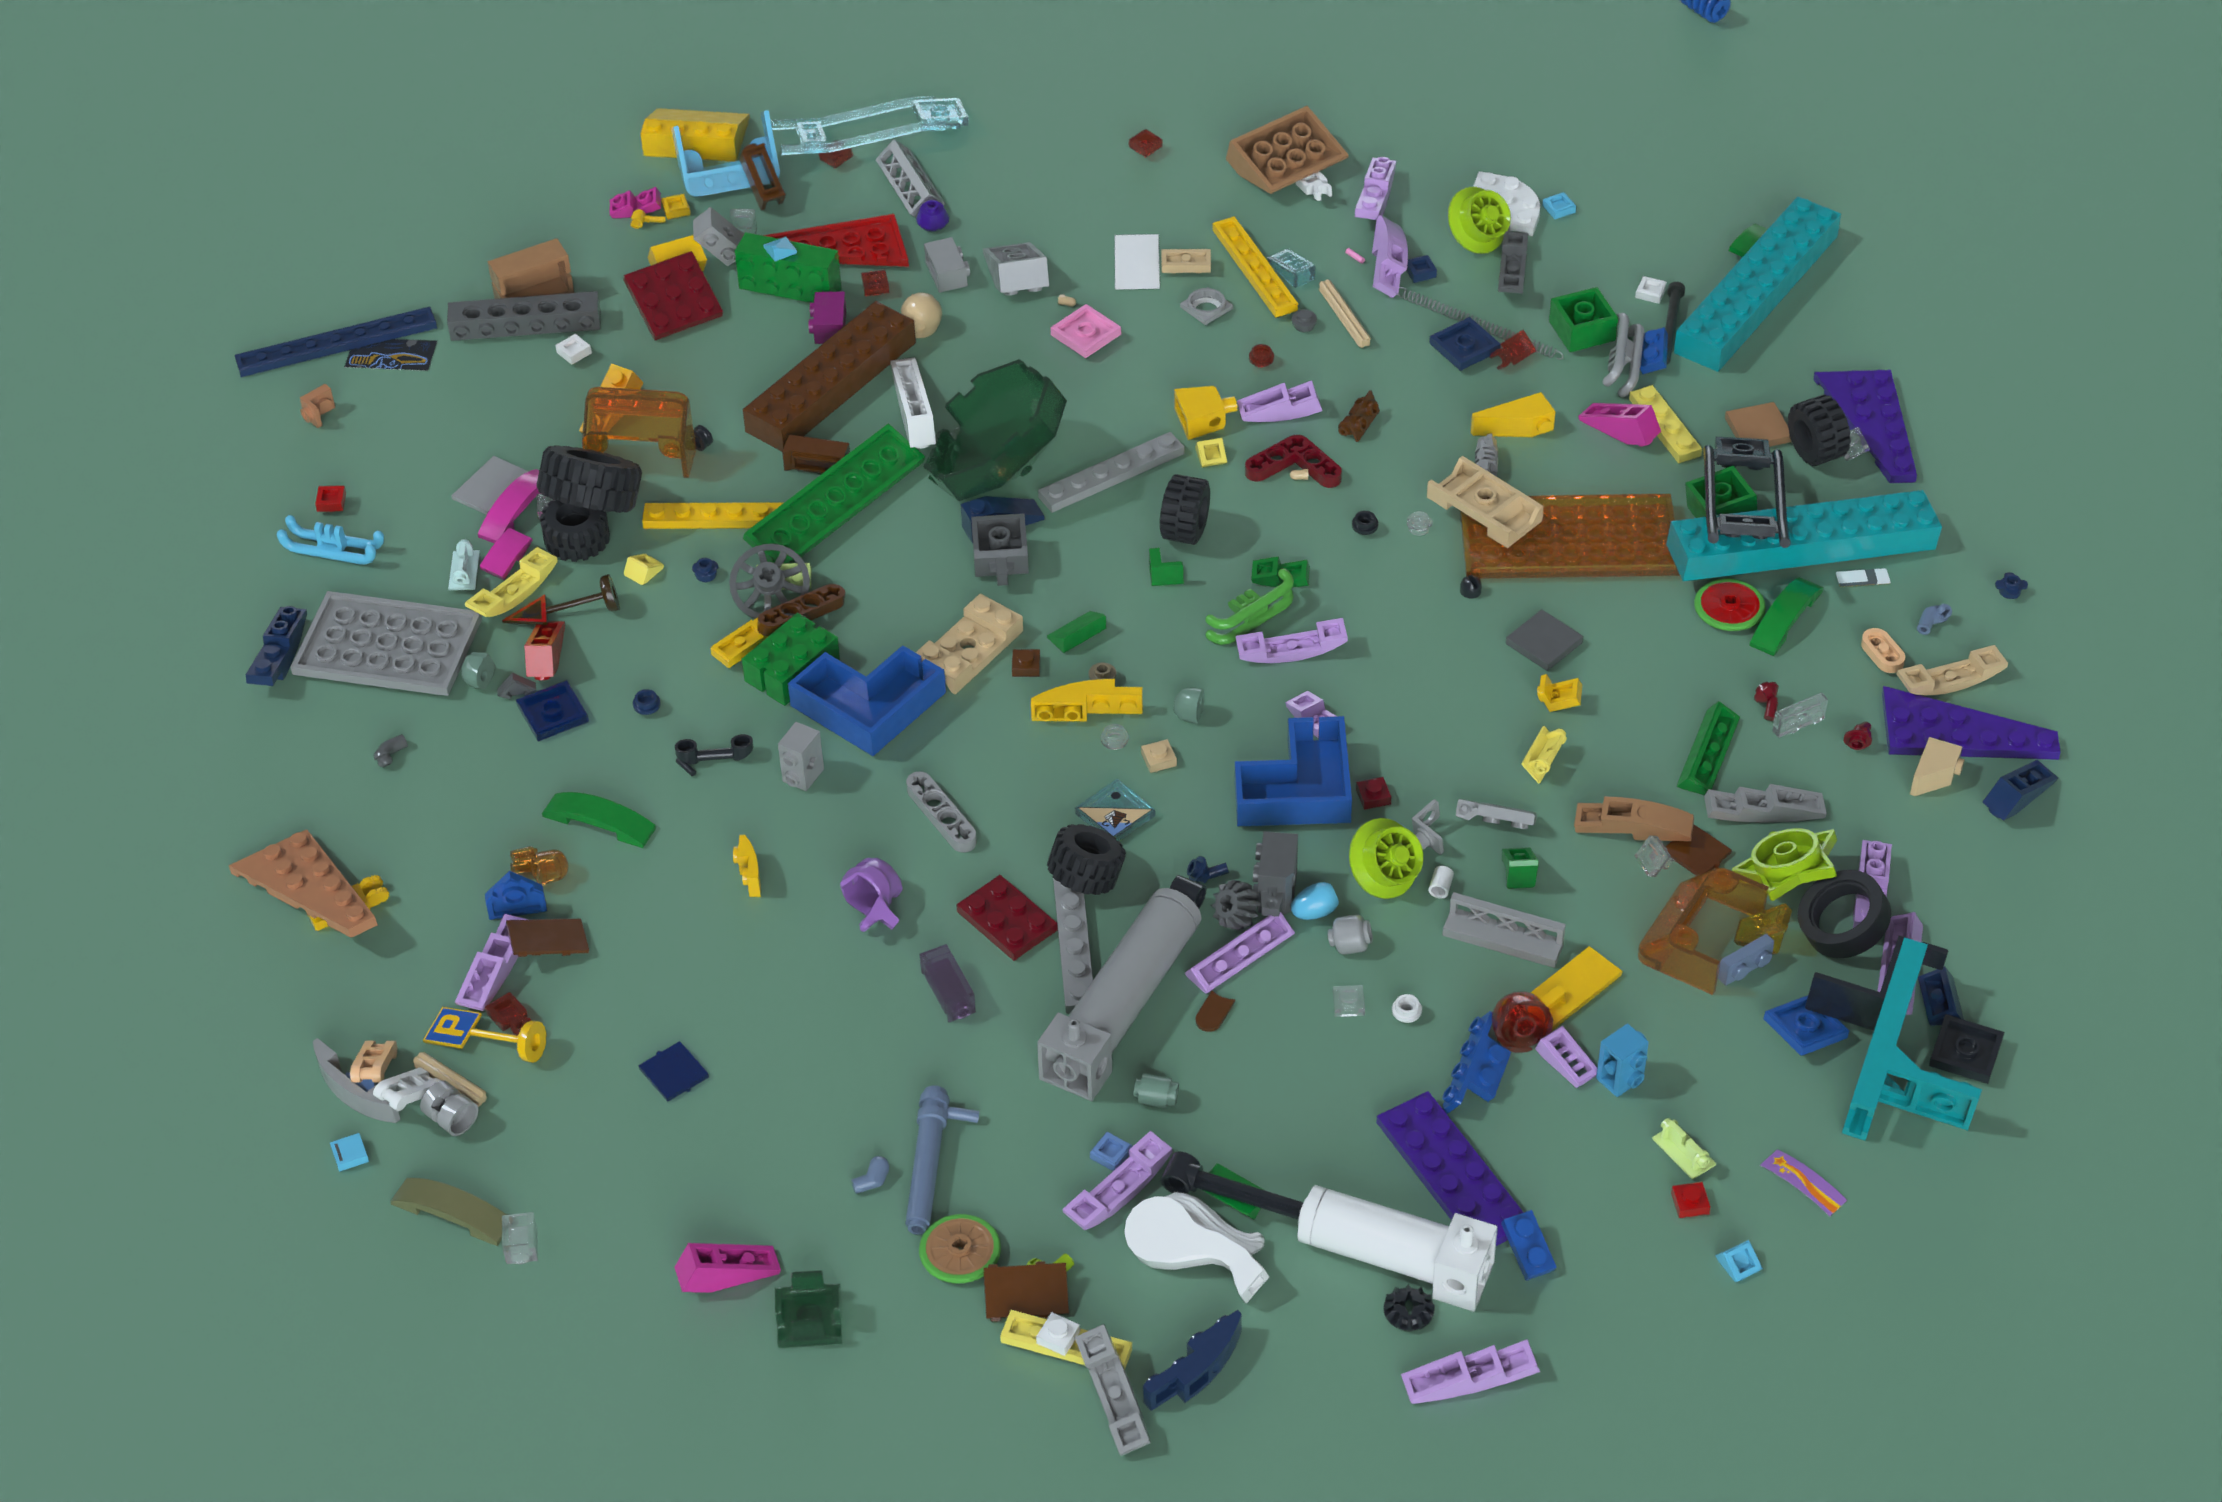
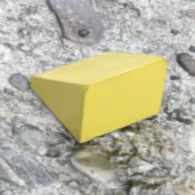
M1222 438L1196 443L1195 449L1201 467L1227 463Z
M647 554L630 556L627 558L624 575L640 585H644L664 568V564Z

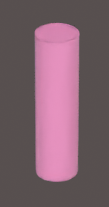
M1350 248L1346 249V254L1359 263H1364L1365 258Z

